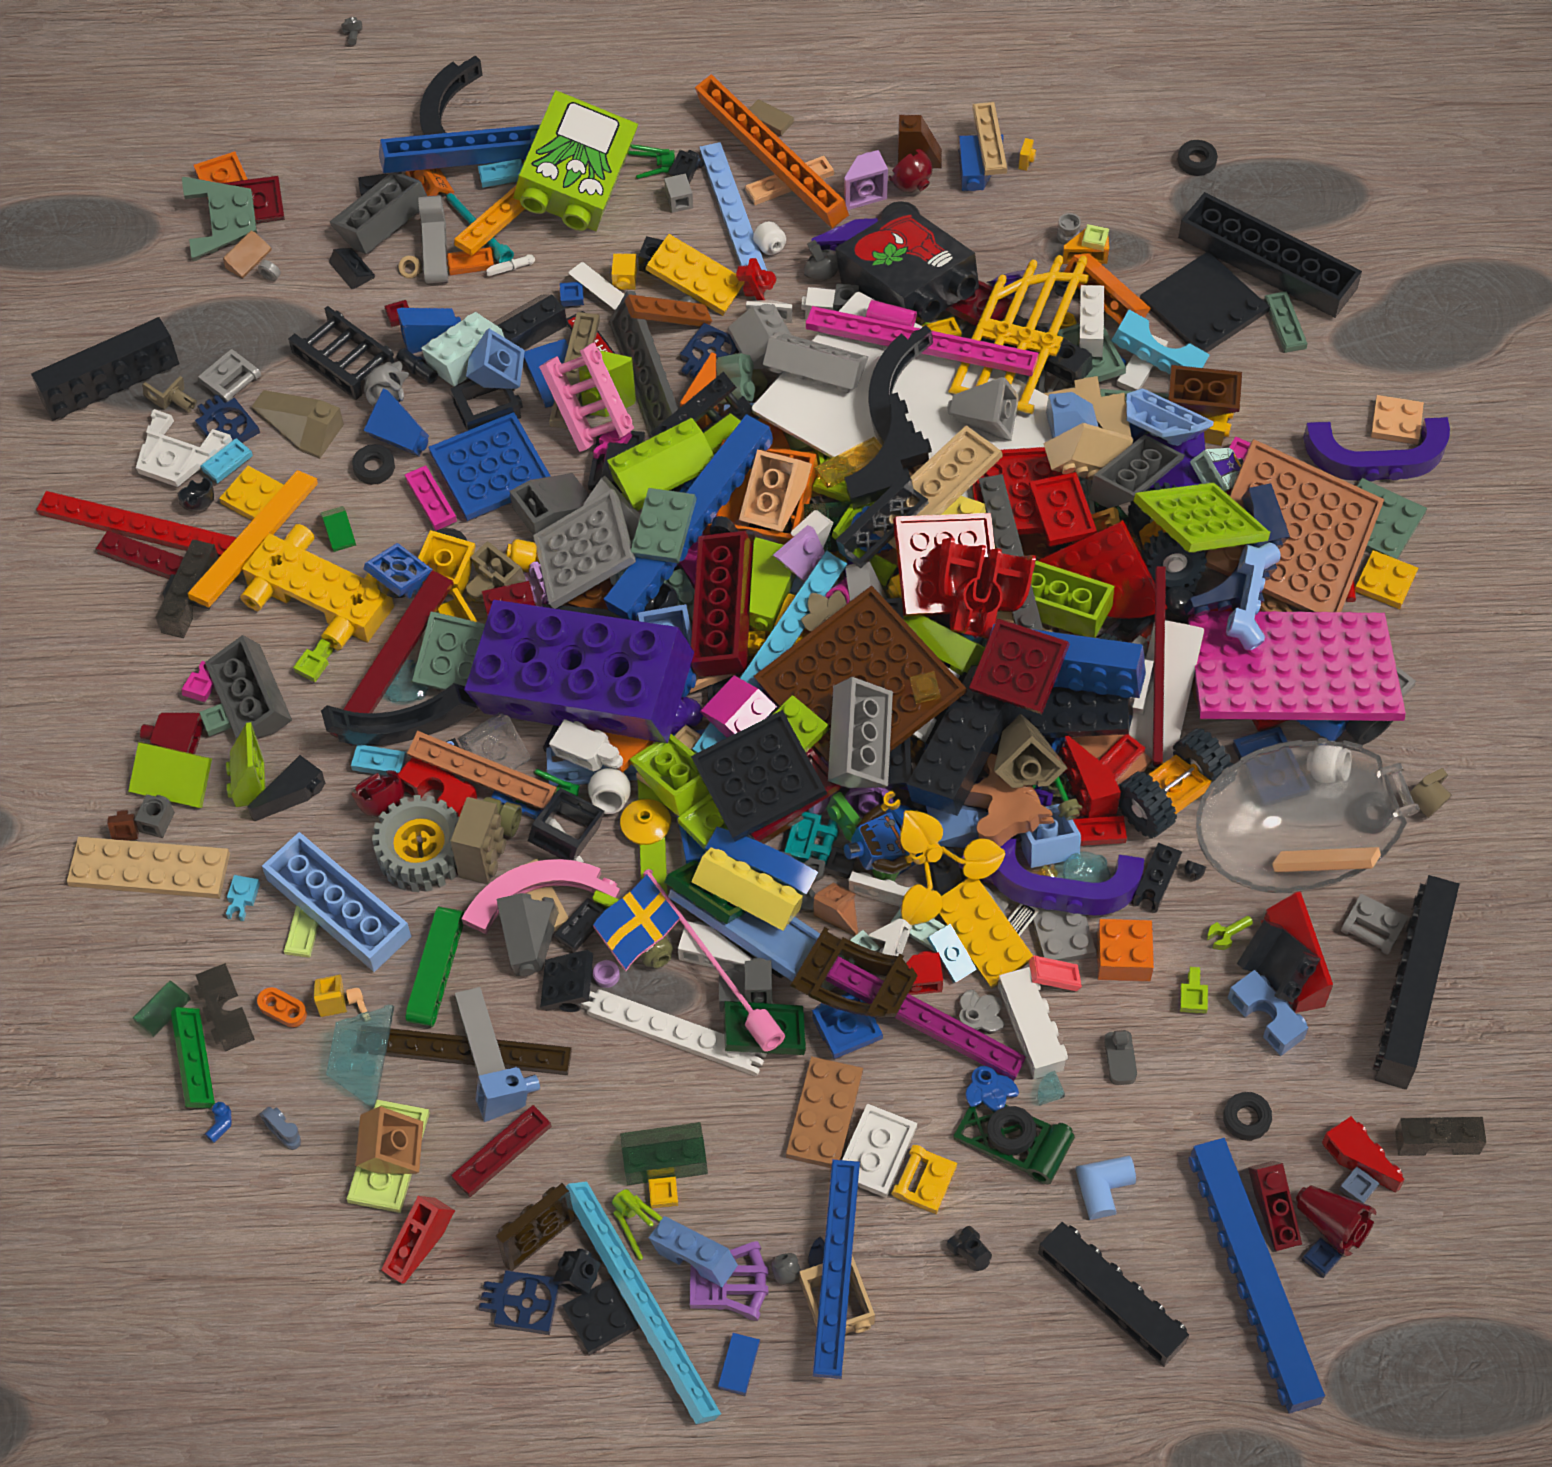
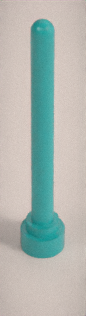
M447 194V201L470 225L477 220L454 194ZM494 237L487 242L494 250V258L499 263L513 259L514 252L507 245L500 244Z

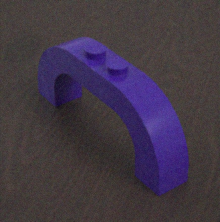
M1448 417L1424 418L1420 431L1422 444L1407 450L1351 451L1345 449L1334 439L1331 422L1307 423L1303 438L1306 451L1314 464L1324 472L1337 478L1351 481H1361L1362 478L1368 481L1399 480L1422 476L1433 470L1440 463L1449 440L1450 426Z
M1010 838L1000 847L1005 850V857L1000 867L990 877L1000 892L1023 905L1046 910L1070 912L1072 914L1106 915L1121 910L1134 899L1143 874L1144 858L1118 855L1114 876L1105 882L1091 883L1038 875L1025 870L1018 863L1015 856L1016 839Z

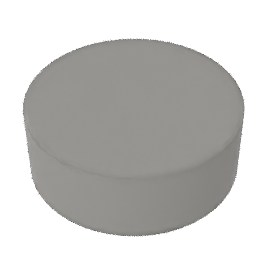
M262 260L257 267L259 273L271 281H276L281 274L280 269L268 260Z

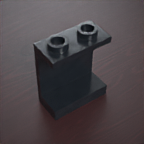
M1264 920L1236 964L1244 970L1251 972L1255 970L1260 976L1266 977L1271 986L1277 991L1274 995L1276 998L1293 1003L1301 994L1308 978L1315 972L1321 958L1281 925Z

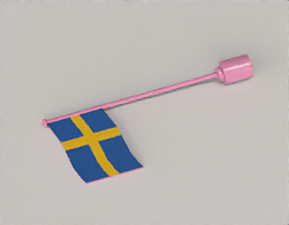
M645 870L643 873L644 878L632 891L606 909L595 921L594 929L623 969L627 971L640 955L663 939L680 920L748 1011L749 1015L747 1016L745 1027L763 1051L773 1050L783 1042L785 1034L769 1012L765 1009L753 1010L653 877L652 870Z

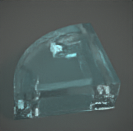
M1055 1070L1048 1073L1040 1082L1037 1095L1039 1106L1064 1098L1065 1096Z

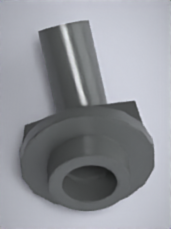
M356 17L345 19L341 27L345 34H349L348 43L353 46L357 42L358 31L363 30L362 21L357 20Z

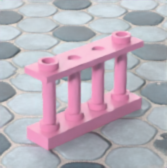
M595 342L580 350L581 357L561 364L557 356L539 366L579 452L587 450L594 445L596 437L617 430L619 436L623 437L634 429L632 419L623 405L603 362L602 354L597 349ZM586 365L592 378L571 385L566 372ZM597 387L602 400L582 407L575 394ZM607 408L612 421L591 428L586 415Z

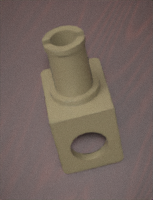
M181 376L163 394L146 382L142 384L143 395L164 410L173 402L187 413L192 411L189 407L194 409L197 401L182 392L184 390V378Z

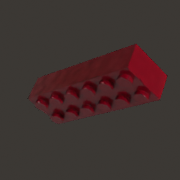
M746 531L698 537L691 648L694 651L691 666L698 677L744 673L747 669L754 546Z

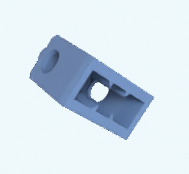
M517 1067L478 1076L475 1099L484 1122L526 1106L527 1094L540 1090L539 1080L536 1075L523 1078L520 1069Z

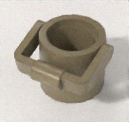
M1444 768L1428 774L1406 796L1428 818L1452 796L1441 785L1448 777V774Z

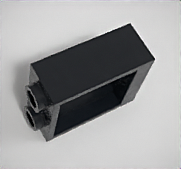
M474 381L450 388L453 404L466 431L513 412L518 419L521 418L520 408H523L520 396L514 394L513 391L515 389L502 388L509 403L473 415L467 400L501 388H484Z
M559 788L532 824L527 841L562 860L575 861L599 829L605 811ZM558 811L588 826L579 840L548 824Z

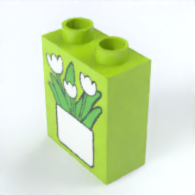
M555 90L519 174L513 198L519 200L521 205L530 212L541 214L546 211L561 217L563 222L572 229L583 231L588 228L597 231L630 151L638 124Z

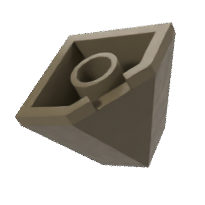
M1022 714L1002 731L994 771L1012 788H1020L1023 785L1049 786L1067 769L1066 765L1039 730Z

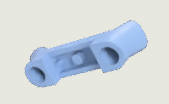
M1270 542L1259 548L1245 545L1240 556L1237 571L1246 574L1240 609L1236 608L1229 615L1226 627V635L1238 638L1245 650L1249 651L1265 641V635L1254 618L1261 606V601L1258 600L1259 592H1262L1265 585V578H1262L1263 571L1278 563L1281 557L1278 547Z

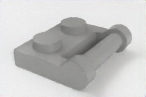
M231 349L199 375L198 378L201 384L214 394L219 395L223 402L226 403L233 399V396L252 380H257L261 377V372ZM243 371L247 372L243 377H241L227 390L224 389V387L228 383H230L234 378H236L240 373H242Z
M1360 894L1344 922L1341 932L1346 935L1350 933L1382 949V953L1389 955L1408 917ZM1357 922V923H1359V924H1361V925H1363V926H1365V927H1367V928H1369V929H1371V930H1373V931H1375V932H1377V933H1379V934H1381V935L1387 937L1388 939L1385 940V939H1383V938H1381V937H1379V936H1377V935H1375V934H1373V933H1371V932H1369V931H1367V930H1365V929H1363V928H1361V927L1355 925L1354 923Z

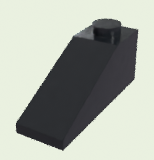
M299 755L247 806L251 819L258 821L309 801L314 795L319 794L326 784L322 771Z

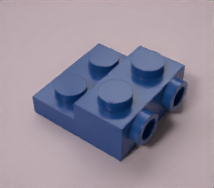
M849 993L842 995V997L866 1003ZM823 1003L812 1010V1019L822 1040L826 1041L834 1059L883 1039V1034L874 1016L845 1012Z

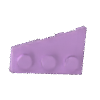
M807 525L773 556L805 583L825 551L815 529Z

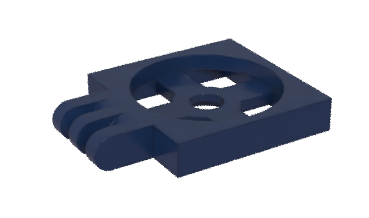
M704 323L680 353V359L687 362L682 369V374L688 375L690 372V377L695 379L710 356V353H708L710 348L716 349V359L718 357L738 354L739 351L730 334ZM705 335H711L716 338L709 344L700 341ZM725 342L732 347L730 354L721 350ZM694 348L703 352V356L699 360L692 352Z
M215 395L213 397L216 402L215 405L208 399L205 401L208 409L202 403L197 406L203 416L197 418L195 423L206 438L210 433L207 431V425L213 420H216L219 424L215 430L229 434L232 440L237 438L241 443L260 433L259 427L235 398L224 403L219 395ZM234 410L240 415L231 420L227 419L224 414ZM247 423L243 433L239 434L237 432L238 427ZM226 424L232 425L230 430L223 429Z
M505 1270L503 1283L484 1282L483 1289L493 1291V1293L482 1292L481 1299L490 1301L491 1304L479 1303L478 1309L483 1312L496 1313L495 1327L550 1335L560 1286L552 1282L554 1277ZM518 1281L526 1282L524 1293L520 1296L508 1294L509 1288ZM538 1284L545 1285L551 1294V1301L537 1298L535 1294ZM524 1299H532L533 1305L530 1308L523 1307L522 1302ZM505 1306L514 1307L519 1310L518 1323L506 1315L504 1311ZM536 1311L548 1312L540 1321L529 1324L531 1315Z

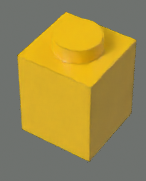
M613 254V286L621 290H635L637 276L636 254Z

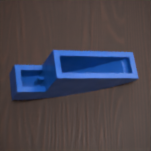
M720 827L715 828L704 848L706 851L711 847L722 850L727 856L736 861L747 863L753 870L771 876L774 881L794 888L797 893L803 896L807 894L818 873L802 862L745 836L734 842L729 830Z

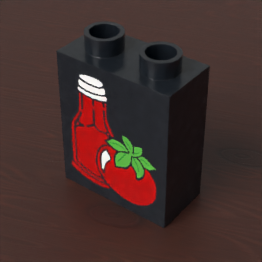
M906 204L835 248L842 284L859 285V292L875 301L917 311L915 323L919 325L934 321L942 311L960 300L970 298L979 289L975 252Z

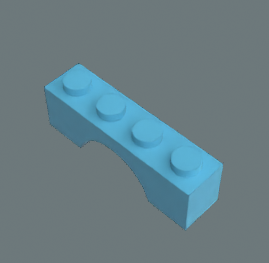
M1128 310L1111 340L1120 348L1126 349L1170 374L1171 365L1203 368L1210 355L1190 343L1185 347L1177 349L1161 345L1153 338L1150 332L1149 320L1131 310Z

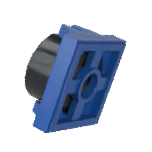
M398 543L367 561L363 568L377 579V587L383 594L392 598L407 597L409 599L413 593L415 595L418 593L423 581L427 579L433 570Z

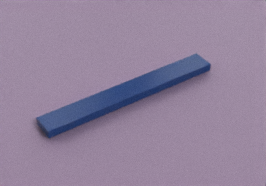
M832 1159L813 1377L842 1379L860 1162Z

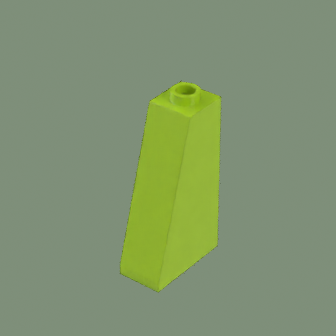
M755 537L749 611L750 626L761 631L772 632L781 611L783 600L790 593L796 575L773 556L784 545Z

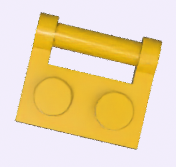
M912 1145L909 1151L910 1158L898 1185L894 1186L891 1194L899 1200L937 1215L956 1171L957 1163L928 1152L921 1146ZM922 1161L927 1163V1166L915 1193H913L908 1188L919 1162Z

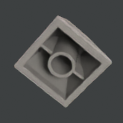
M1000 377L954 394L952 400L948 402L947 410L948 414L952 415L957 421L1005 440H1012L1019 395L1006 378Z

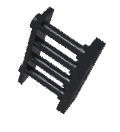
M327 306L324 308L327 322L308 338L302 339L295 333L288 338L291 352L357 400L363 395L360 385L361 381L381 363L391 362L393 364L394 354L388 346L381 345L345 319L341 312L334 311ZM333 328L342 333L323 350H317L313 347L317 341ZM350 339L358 344L355 349L339 362H333L328 358ZM365 351L374 356L371 361L355 374H350L344 370Z
M723 371L650 433L654 437L690 418L697 422L705 414L712 422L702 430L703 433L730 413L740 421L746 414L752 418H755L757 415L752 412V406L744 396L737 400L732 394L737 387ZM725 399L730 407L719 415L713 407Z

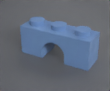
M1254 970L1230 988L1227 999L1244 1017H1247L1254 1011H1263L1271 1016L1273 1021L1266 1026L1263 1038L1282 1056L1305 1039L1309 1027L1305 1019L1300 1014H1295L1289 1007L1287 1001L1274 996L1276 992L1271 988L1267 978L1262 975L1260 976Z
M666 1216L662 1218L648 1237L659 1255L678 1265L685 1260L698 1271L701 1277L720 1287L724 1286L738 1266L727 1247Z

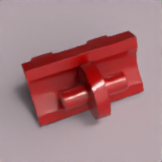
M750 258L746 266H738L736 272L738 282L745 281L743 285L745 296H755L757 301L765 300L764 292L767 289L771 290L777 279L774 272L762 270L756 258Z

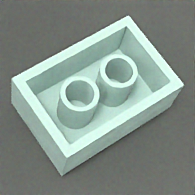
M474 312L455 326L450 327L437 338L432 339L421 349L427 365L436 370L438 376L456 387L468 378L466 375L469 357L485 331L490 328L504 337L502 329L477 312Z

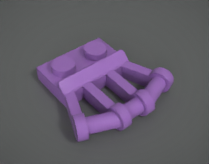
M751 1242L730 1250L734 1259L748 1255L753 1265H738L731 1276L755 1277V1284H727L726 1282L723 1287H720L701 1277L698 1271L691 1265L690 1309H728L752 1321H758L761 1315L759 1310L769 1290V1287L766 1285L769 1268L765 1266L760 1254L761 1246L759 1242ZM727 1295H753L750 1305L746 1306L728 1299Z

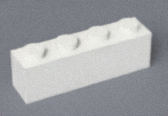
M1027 967L999 975L998 989L1023 1054L1026 1056V1062L1033 1079L1064 1071L1065 1061L1068 1060L1065 1046L1063 1044L1060 1045L1057 1037L1059 1033L1057 1025L1049 1019L1048 1013L1050 1011L1047 1000L1040 996V984L1032 982L1030 968Z

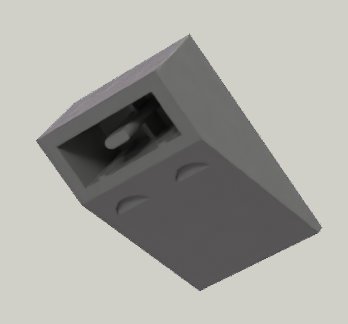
M573 473L529 480L509 491L512 508L532 535L579 509L589 497L588 492Z

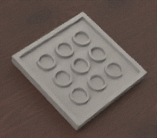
M614 489L607 491L533 535L548 601L554 609L636 562L634 554L631 552L632 545L619 496Z

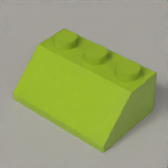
M600 351L603 362L624 407L627 408L634 405L636 396L632 357ZM586 365L579 367L580 382L592 378ZM597 387L581 392L583 406L602 400ZM607 408L590 414L592 416H610Z

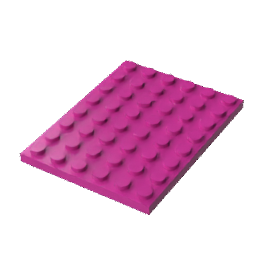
M1210 611L1202 616L1192 614L1187 619L1188 625L1204 628L1194 674L1200 719L1405 720L1406 712L1385 613L1258 612L1254 620L1264 633L1265 641L1251 651L1245 650L1238 638L1226 635L1228 617L1233 611Z

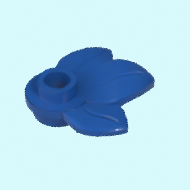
M980 1066L973 1071L971 1076L972 1083L966 1089V1099L970 1107H975L983 1102L994 1112L1005 1106L1007 1097H1017L1019 1095L1018 1088L1012 1079L1007 1076L997 1075L996 1071L988 1066ZM981 1076H986L989 1080H984Z

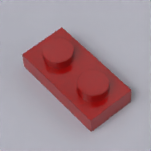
M1124 816L1073 819L1081 834L1080 846L1121 844L1127 841Z

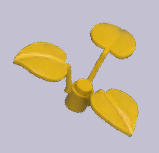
M905 810L900 832V842L907 852L925 855L926 860L923 864L927 887L925 888L917 884L906 892L901 905L902 919L910 925L924 923L935 918L942 908L941 895L939 892L931 890L933 885L929 862H937L942 854H945L958 863L964 864L963 873L966 877L970 879H983L993 874L1000 867L1005 857V850L989 839H976L966 846L963 853L964 858H960L948 851L944 846L941 847L938 842L943 836V828L937 819L923 812Z

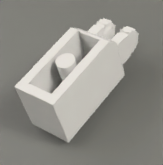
M564 719L549 743L556 756L593 772L600 770L602 765L612 767V769L623 765V758L619 755L620 752L609 743L608 736L599 730L591 731L578 721L572 723Z

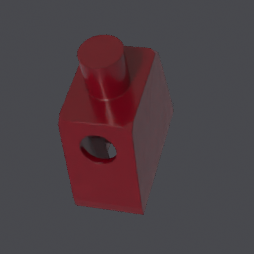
M160 713L155 726L147 724L141 726L140 738L150 740L151 745L195 754L204 729V723L200 713Z

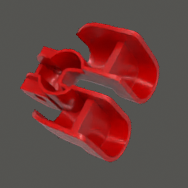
M945 538L942 540L940 550L939 592L942 598L954 601L950 617V630L989 639L993 624L996 622L998 610L1014 612L1024 604L1029 594L1036 556H1014L1003 554L1000 548L991 549L987 565L990 570L984 598L981 599L976 597L977 580L980 579L986 545H962L955 543V538Z

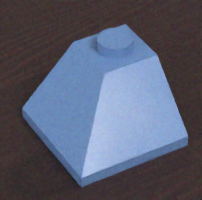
M489 328L485 331L469 357L466 377L484 388L518 389L521 383L525 350Z
M1073 392L1048 395L1046 415L1052 439L1081 423L1098 427L1094 407L1090 402Z
M963 805L958 816L926 806L928 815L937 819L942 825L943 836L938 842L939 845L947 847L966 848L969 843L979 839L977 824L989 814L979 807Z

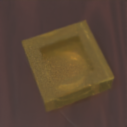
M934 671L910 677L916 704L941 698Z

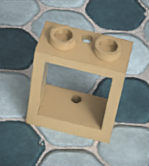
M852 1255L850 1280L863 1315L846 1321L845 1334L853 1331L862 1333L869 1330L871 1325L875 1324V1314ZM823 1264L799 1271V1281L816 1328L819 1307L812 1288L821 1285Z

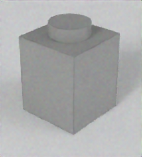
M686 174L664 178L665 194L671 212L693 208V194Z

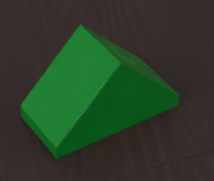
M343 506L320 513L333 552L356 546L350 522Z

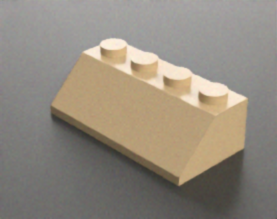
M1081 423L1043 444L1052 470L1062 472L1063 474L1076 472L1078 477L1093 480L1094 474L1131 446L1133 439L1131 436Z

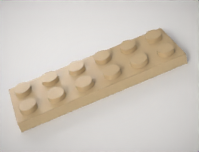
M966 425L910 477L913 488L926 497L929 502L916 516L941 515L1003 457L1002 451ZM911 496L904 502V508L914 507L919 501ZM901 514L891 515L887 519V524H892L893 519L901 516ZM874 531L879 537L882 538L884 536V531ZM894 536L888 543L896 549Z
M78 837L67 883L70 887L220 899L230 852L226 848Z

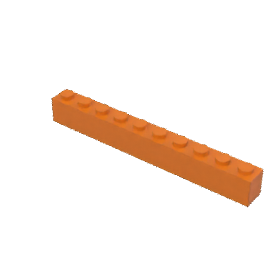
M712 74L695 86L701 104L826 224L834 228L849 216L844 199Z

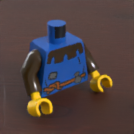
M892 791L885 794L882 805L877 804L863 816L855 827V832L851 838L852 843L844 845V853L847 859L859 857L865 869H875L886 874H895L910 867L912 862L920 865L926 860L924 854L915 857L916 854L907 852L901 845V831L892 813L886 812L888 809L895 810L900 806L899 799L893 804L888 803L889 799L895 796V793Z

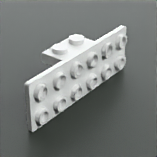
M1166 620L1163 763L1173 757V751H1175L1173 746L1180 740L1194 679L1195 665L1198 661L1204 635V628ZM1155 622L1145 660L1146 676L1140 698L1131 697L1129 705H1133V717L1129 735L1146 748L1144 753L1151 759H1153ZM1153 760L1152 763L1148 766V768H1158L1153 766Z

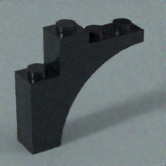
M898 392L888 395L891 408V424L884 445L865 467L850 476L844 477L853 508L876 502L904 474L910 478L909 468L925 464L929 460L928 453L932 452L929 439H924L921 431L915 432L912 420L907 421L905 414L909 413L905 400L900 401Z

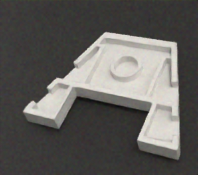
M154 409L151 414V425H148L146 431L147 439L145 444L142 445L136 469L138 474L178 487L197 472L203 463L233 440L229 434L214 429L211 430L200 447L165 436V433L174 422L173 417L170 414Z

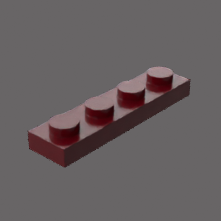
M108 530L96 547L99 555L167 579L170 578L171 574L186 577L193 567L192 560Z
M532 1105L451 1175L452 1180L469 1197L473 1196L552 1127L551 1122Z

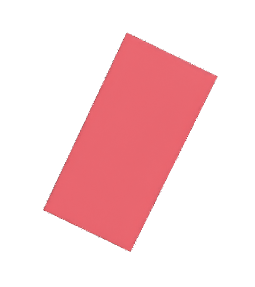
M1035 955L1029 959L1033 983L1078 991L1082 987L1077 964Z

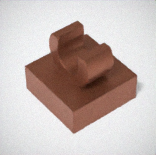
M128 810L117 811V816H108L107 824L111 839L126 841L138 839L139 832L134 821V814H128Z

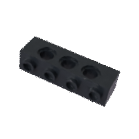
M1016 315L1012 324L1026 327L1029 319ZM1036 325L1035 330L1045 333L1049 331V329L1042 328L1038 325ZM1063 338L1059 352L1056 356L1048 355L1043 370L1075 386L1074 380L1085 378L1093 369L1092 354L1087 349L1080 348L1072 344L1068 339ZM1004 344V345H1003V346H1008V347L1017 348V346H1013V345H1009V344Z

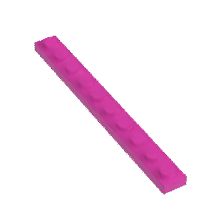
M812 306L806 320L807 330L889 346L901 333L908 339L915 330L921 329ZM932 331L933 344L922 352V354L1027 376H1033L1038 361L1037 352Z

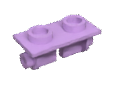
M533 562L530 564L529 572L524 573L525 579L530 581L536 606L550 605L540 567L541 564Z

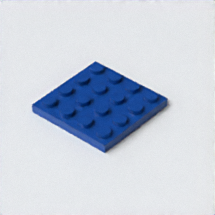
M514 412L428 447L434 462L467 521L511 503L509 491L529 480L551 477Z

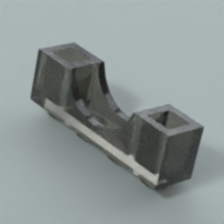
M192 539L155 617L161 633L184 639L193 620L194 601L189 599L188 592L219 559L214 544Z

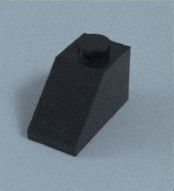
M953 848L947 849L951 853L955 854ZM942 854L937 862H929L934 891L939 892L941 896L962 883L958 862Z

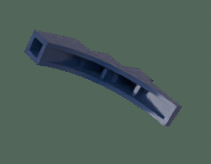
M1272 484L1249 488L1241 497L1244 509L1271 533L1268 541L1244 544V547L1245 545L1259 548L1270 542L1275 544L1278 549L1282 548L1290 535ZM1276 564L1263 571L1262 578H1265V581L1269 580L1277 569ZM1237 565L1231 576L1222 584L1209 592L1190 598L1183 606L1185 614L1202 616L1209 613L1212 609H1218V611L1227 610L1231 607L1233 611L1236 608L1240 609L1246 574L1237 572ZM1259 592L1258 600L1261 601V604L1264 602L1262 592Z

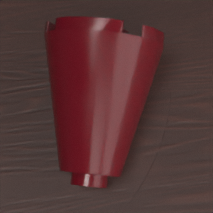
M1313 1185L1307 1188L1303 1187L1296 1196L1299 1211L1345 1256L1353 1254L1349 1251L1353 1246L1359 1248L1363 1244L1374 1225V1221L1370 1218L1371 1214L1376 1215L1377 1212L1370 1205Z

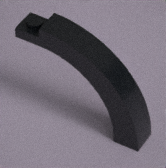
M473 56L459 66L451 62L430 82L420 105L422 135L446 133L441 121L447 104L461 89L483 76L481 60L477 56Z
M926 325L920 330H915L908 339L901 333L885 349L873 370L869 386L868 403L874 433L881 447L888 436L891 424V408L888 395L893 393L898 377L905 367L933 344L932 331Z
M453 683L438 695L422 703L396 711L358 713L327 705L321 710L326 731L337 734L339 742L354 745H387L413 740L417 731L427 735L436 733L464 719L477 710L478 707L464 690L465 686Z

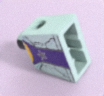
M1231 448L1204 450L1192 459L1190 463L1202 484L1215 483L1224 492H1227L1234 485L1243 459H1237Z

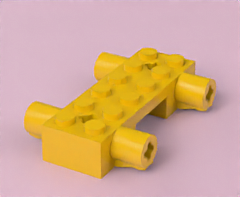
M296 524L284 540L269 533L242 568L248 585L240 595L243 603L258 612L271 597L286 604L293 597L324 612L329 625L322 633L321 638L331 642L329 647L339 651L351 636H355L368 643L394 608L392 597L386 596L378 589L377 579L369 573L362 578L306 551L315 537L303 525Z

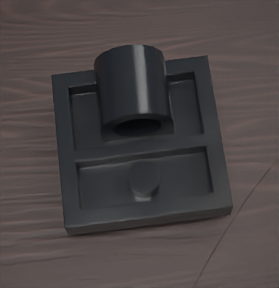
M587 949L545 960L540 1004L542 1009L545 1011L560 1009L565 1012H577L581 1009V1003L589 1001L594 953Z

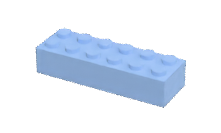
M300 832L262 865L268 882L296 906L301 908L304 913L315 920L318 925L373 972L411 938L409 926L405 920Z

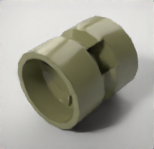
M485 797L483 801L497 804L498 813L501 815V827H504L503 835L514 837L521 821L522 806L510 802L502 805L501 800Z

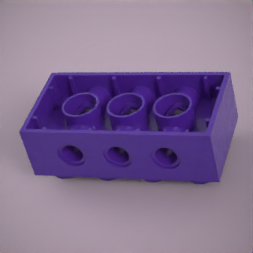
M493 600L464 690L484 714L561 726L564 719L572 723L578 721L589 730H599L605 733L668 744L694 651L679 627Z

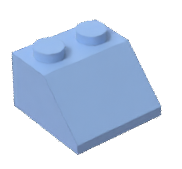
M1060 804L1046 806V808L1052 811L1053 824H1039L1033 833L1031 831L1020 833L1022 851L1031 868L1080 858L1081 834L1073 819L1066 821L1065 817L1060 818L1058 816L1060 814L1058 810Z

